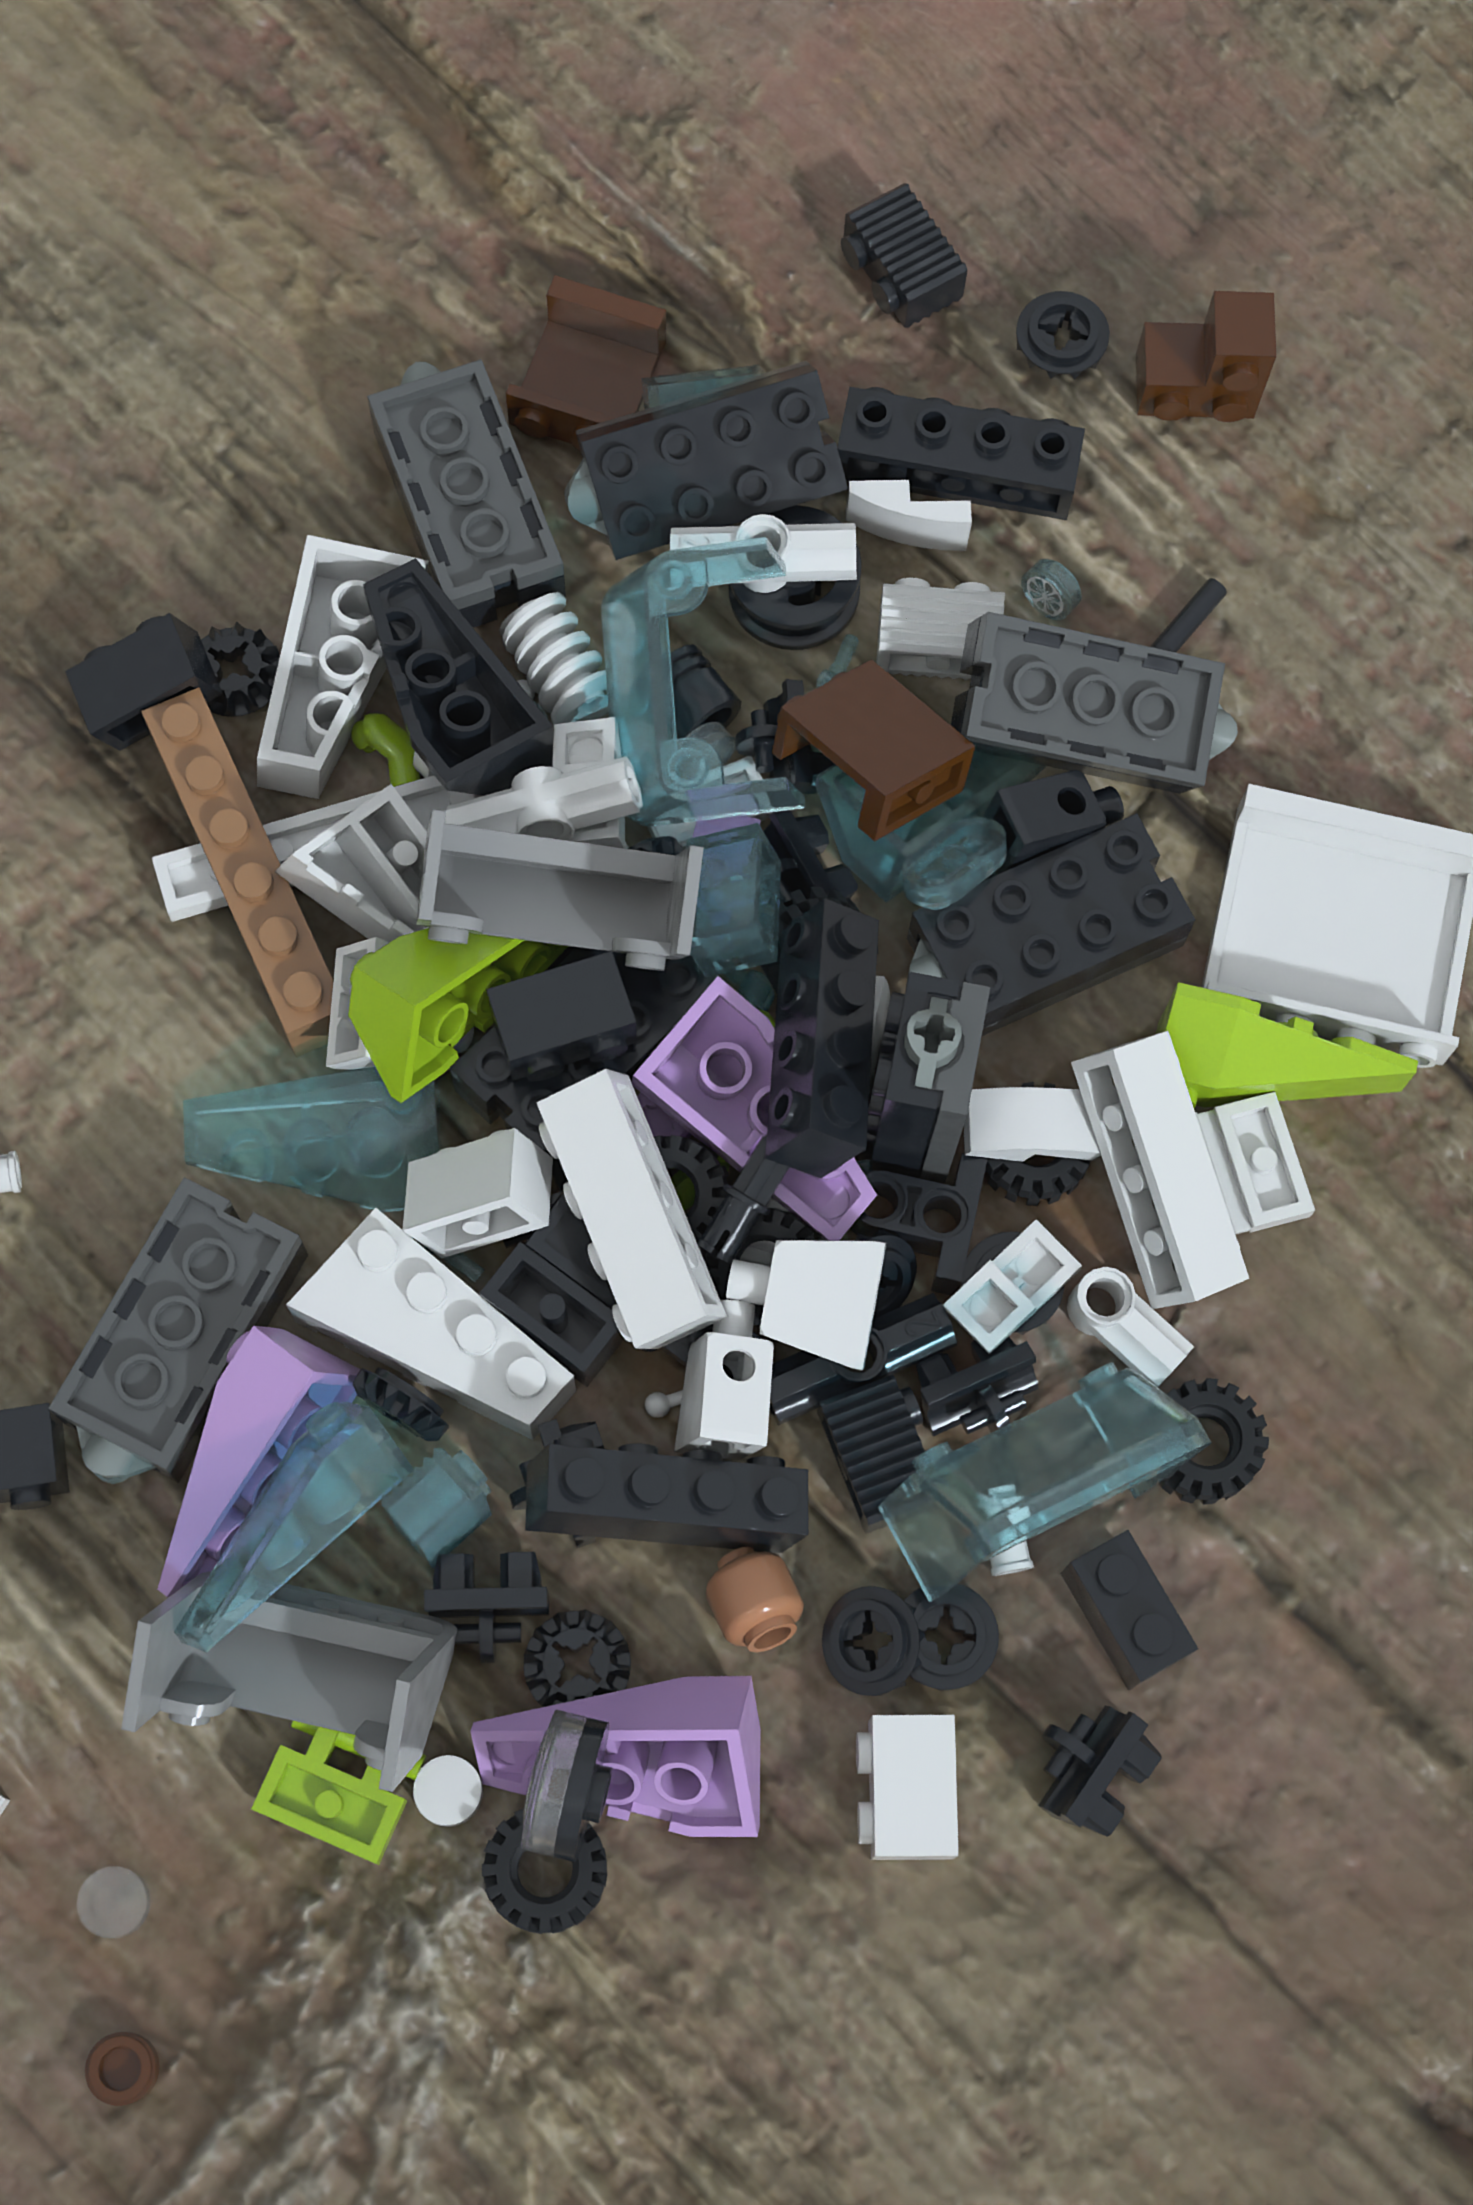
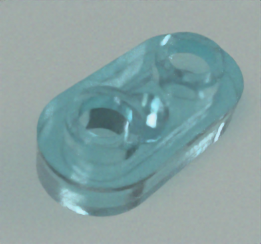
M984 817L963 818L950 824L909 856L903 863V891L906 898L912 903L930 910L943 909L960 900L1005 862L1007 857L1005 829L998 822Z

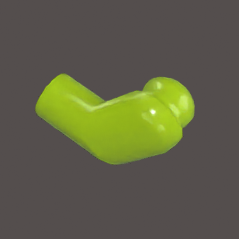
M369 713L365 715L363 720L354 724L351 731L354 745L359 750L363 749L366 753L377 750L388 759L390 784L393 787L420 780V773L413 766L415 750L411 746L408 733L386 714Z

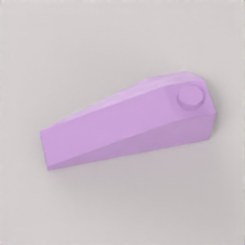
M717 976L635 1072L631 1083L681 1127L737 1171L741 1172L761 1137L767 1134L775 1028L763 1013ZM853 1157L823 1178L789 1168L772 1198L825 1240H840L877 1194Z
M253 1326L250 1331L241 1335L234 1342L227 1354L226 1361L228 1366L215 1387L157 1590L166 1597H170L199 1574L218 1571L250 1533L253 1523L252 1519L248 1517L249 1513L254 1507L267 1502L275 1493L280 1496L294 1480L288 1474V1466L309 1441L320 1448L335 1430L357 1396L353 1387V1381L360 1371L359 1368L280 1328Z
M751 1676L681 1677L473 1722L470 1732L482 1785L563 1804L548 1796L554 1768L572 1769L585 1722L590 1717L609 1722V1734L603 1765L613 1767L605 1803V1806H608L606 1816L628 1821L630 1813L633 1812L669 1821V1832L689 1837H758L760 1828L761 1729Z

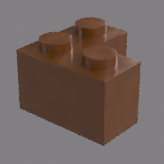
M1214 291L1204 324L1145 322L1136 351L1137 415L1155 416L1167 421L1178 420L1184 417H1212L1221 422H1235L1243 418L1254 419L1276 359L1274 293Z

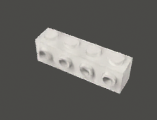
M1169 1031L1131 1041L1071 1062L1151 1308L1157 1309L1195 1302L1250 1279ZM1172 1260H1173V1263H1174V1266H1175V1271H1174L1173 1266H1172Z
M604 1069L536 1102L544 1122L539 1124L540 1136L551 1156L560 1160L568 1180L563 1185L566 1201L574 1215L578 1219L584 1220L592 1243L588 1244V1255L600 1278L609 1282L617 1302L612 1307L613 1318L621 1335L628 1342L632 1341L635 1349H659L727 1318L629 1075Z

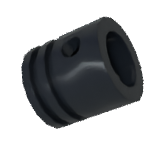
M694 644L682 646L663 657L650 669L640 684V693L649 700L651 707L658 711V716L670 727L682 746L687 749L696 748L717 736L734 720L741 709L742 701L723 681L717 670L711 667L709 660L702 656L701 650Z

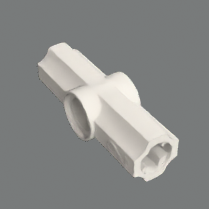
M760 514L751 516L743 521L740 526L671 528L670 561L672 585L743 583L754 592L769 593L777 591L786 582L857 580L856 523L785 525L782 520L775 516ZM764 549L772 550L776 553L764 559L752 556L756 551Z
M627 756L567 773L554 767H533L516 775L510 789L447 806V810H445V824L572 841L575 835L574 830L639 813L640 808L643 807L641 789L637 782L634 767Z

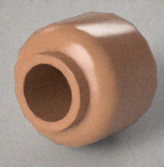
M751 1547L738 1548L724 1555L718 1561L717 1567L719 1570L709 1579L705 1592L706 1599L723 1636L730 1644L747 1647L750 1652L755 1653L764 1652L785 1643L796 1633L797 1626L795 1623L800 1619L804 1607L803 1599L786 1563L776 1553L767 1551L755 1552Z

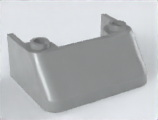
M432 810L427 828L416 921L417 925L429 927V940L468 944L469 933L607 952L612 951L626 954L625 966L664 971L666 959H681L690 955L704 847L690 845L675 856L445 824L446 811Z
M227 1571L204 1572L138 1620L121 1729L136 1732L159 1711L169 1713V1719L179 1724L189 1726L205 1725L210 1721V1717L224 1713L231 1706L355 1735L353 1748L357 1753L365 1757V1763L372 1768L382 1770L379 1789L393 1792L422 1757L453 1658L457 1628L452 1623L441 1618Z

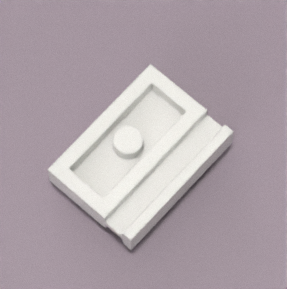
M1276 1092L1224 1104L1199 1114L1195 1112L1235 1235L1247 1231L1251 1233L1308 1218L1314 1213L1315 1208Z

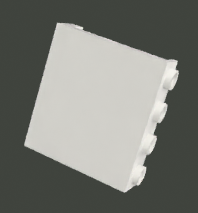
M1248 784L1237 808L1202 988L1241 996L1261 1004L1259 1016L1275 1022H1288V1019L1295 1016L1313 1022V1030L1317 1032L1319 1038L1332 1040L1337 1037H1354L1418 1061V1068H1429L1436 1064L1442 1066L1458 1047L1460 1038L1452 1036L1473 918V834Z

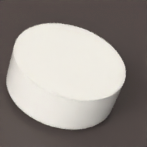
M446 1755L430 1760L420 1769L414 1782L413 1796L418 1810L426 1819L439 1826L452 1827L465 1823L477 1812L483 1797V1785L478 1772L469 1762L457 1756Z

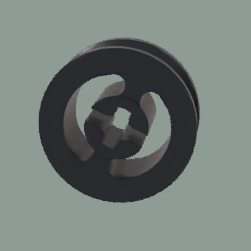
M800 505L765 514L775 516L782 520L785 525L841 523L837 518L822 510ZM856 543L857 580H837L830 592L816 602L815 595H821V581L786 582L777 591L769 593L754 592L743 583H728L729 601L735 618L752 637L766 645L779 649H809L832 640L847 627L858 607L861 578V556L858 545ZM764 549L756 551L752 556L764 559L776 553L772 550Z

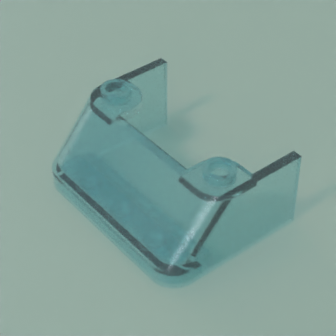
M766 537L663 552L612 585L603 598L601 617L609 718L615 717L617 720L621 757L627 756L630 760L641 789L643 807L640 808L639 813L627 816L639 825L649 827L806 808L805 796L786 777L725 784L723 762L716 749L699 738L677 739L668 617L684 615L695 610L704 600L708 586L787 576L785 562Z
M1109 1363L1080 1379L1078 1383L1081 1390L955 1451H952L948 1442H944L922 1453L912 1460L916 1472L909 1476L878 1508L930 1603L944 1595L983 1562L1128 1489L1135 1499L1146 1494L1212 1443L1199 1419L1134 1369L1126 1368L1118 1372L1115 1365Z

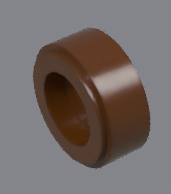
M117 2032L107 2035L94 2045L87 2057L85 2065L87 2085L93 2095L106 2104L123 2106L136 2103L147 2096L156 2084L160 2069L158 2054L151 2042L137 2033Z

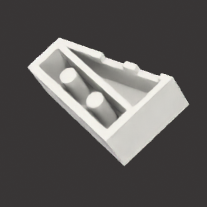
M392 784L292 853L275 871L368 939L378 937L391 942L399 936L429 928L416 924L427 831Z

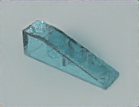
M376 1067L361 1068L183 1100L184 1149L187 1165L255 1182L268 1181L301 1189L302 1193L321 1198L325 1195L358 1203L360 1207L370 1210L377 1208L381 1212L404 1211L409 1162L436 1154L442 1149L440 1098L437 1078L402 1103L391 1097Z

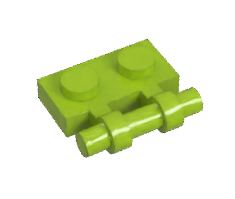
M292 1721V1728L313 1736L306 1755L280 1745L251 1810L379 1865L407 1800L391 1792L379 1789L382 1770L367 1766L362 1779H358L327 1765L336 1747L365 1759L364 1756L357 1753L353 1748L355 1735ZM422 1754V1757L405 1777L415 1781L418 1772L424 1766L427 1755Z

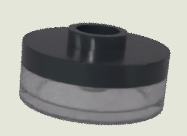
M557 1709L554 1711L550 1724L540 1742L528 1782L522 1821V1850L574 1863L577 1861L589 1821L600 1823L609 1791L613 1767L603 1765L609 1734V1722Z

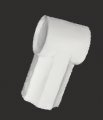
M1101 1267L1093 1269L1080 1280L1068 1297L1067 1311L1069 1319L1074 1326L1081 1332L1095 1336L1153 1390L1174 1371L1194 1348L1188 1340L1135 1293L1133 1283L1127 1275L1115 1268ZM1101 1288L1109 1292L1116 1305L1115 1314L1102 1316L1093 1312L1087 1303V1290Z

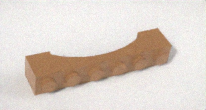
M198 687L142 710L141 712L154 744L208 859L295 1057L297 1058L327 1045L333 978L289 882L275 872L280 867L279 860L200 688Z

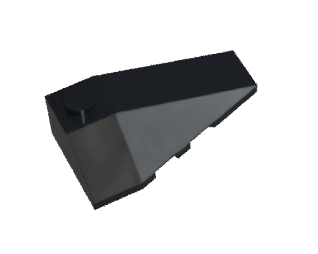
M416 558L363 584L364 595L411 746L447 791L485 796L512 788L511 784L514 777L526 769L539 766L553 767L552 723Z

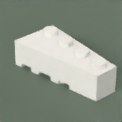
M307 535L257 756V787L319 799L351 737L354 724L360 720L387 668L364 595L363 584L415 559L414 557ZM416 558L428 572L429 561Z
M377 1208L365 1218L286 1304L296 1323L316 1333L319 1331L343 1343L346 1348L367 1358L371 1357L401 1372L403 1376L425 1387L429 1386L457 1400L459 1404L532 1440L540 1433L537 1425L550 1421L576 1392L574 1375Z

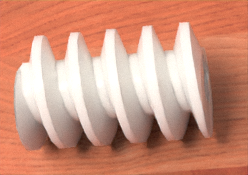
M559 592L549 593L523 604L507 616L499 629L505 649L512 655H515L514 659L517 668L524 674H527L528 686L539 694V702L542 708L551 713L553 726L554 724L599 719L610 710L615 698L612 695H605V692L614 683L615 676L609 670L595 672L601 665L603 657L596 650L584 652L590 644V637L584 631L573 632L578 625V618L571 611L562 612L566 606V599Z

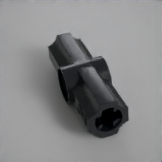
M933 1292L873 1319L868 1352L873 1358L874 1365L867 1371L860 1373L851 1372L844 1368L842 1364L804 1350L773 1363L769 1412L779 1426L817 1409L820 1401L896 1374L916 1365L921 1360L956 1347L957 1339L943 1304L939 1302Z

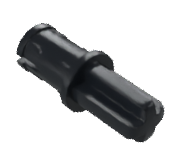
M767 1134L761 1137L733 1185L726 1183L722 1188L728 1193L702 1236L698 1237L696 1241L699 1246L711 1253L725 1230L730 1231L717 1253L718 1258L729 1264H732L733 1259L736 1260L735 1256L761 1214L766 1216L770 1214L771 1210L766 1206L790 1168L765 1159Z

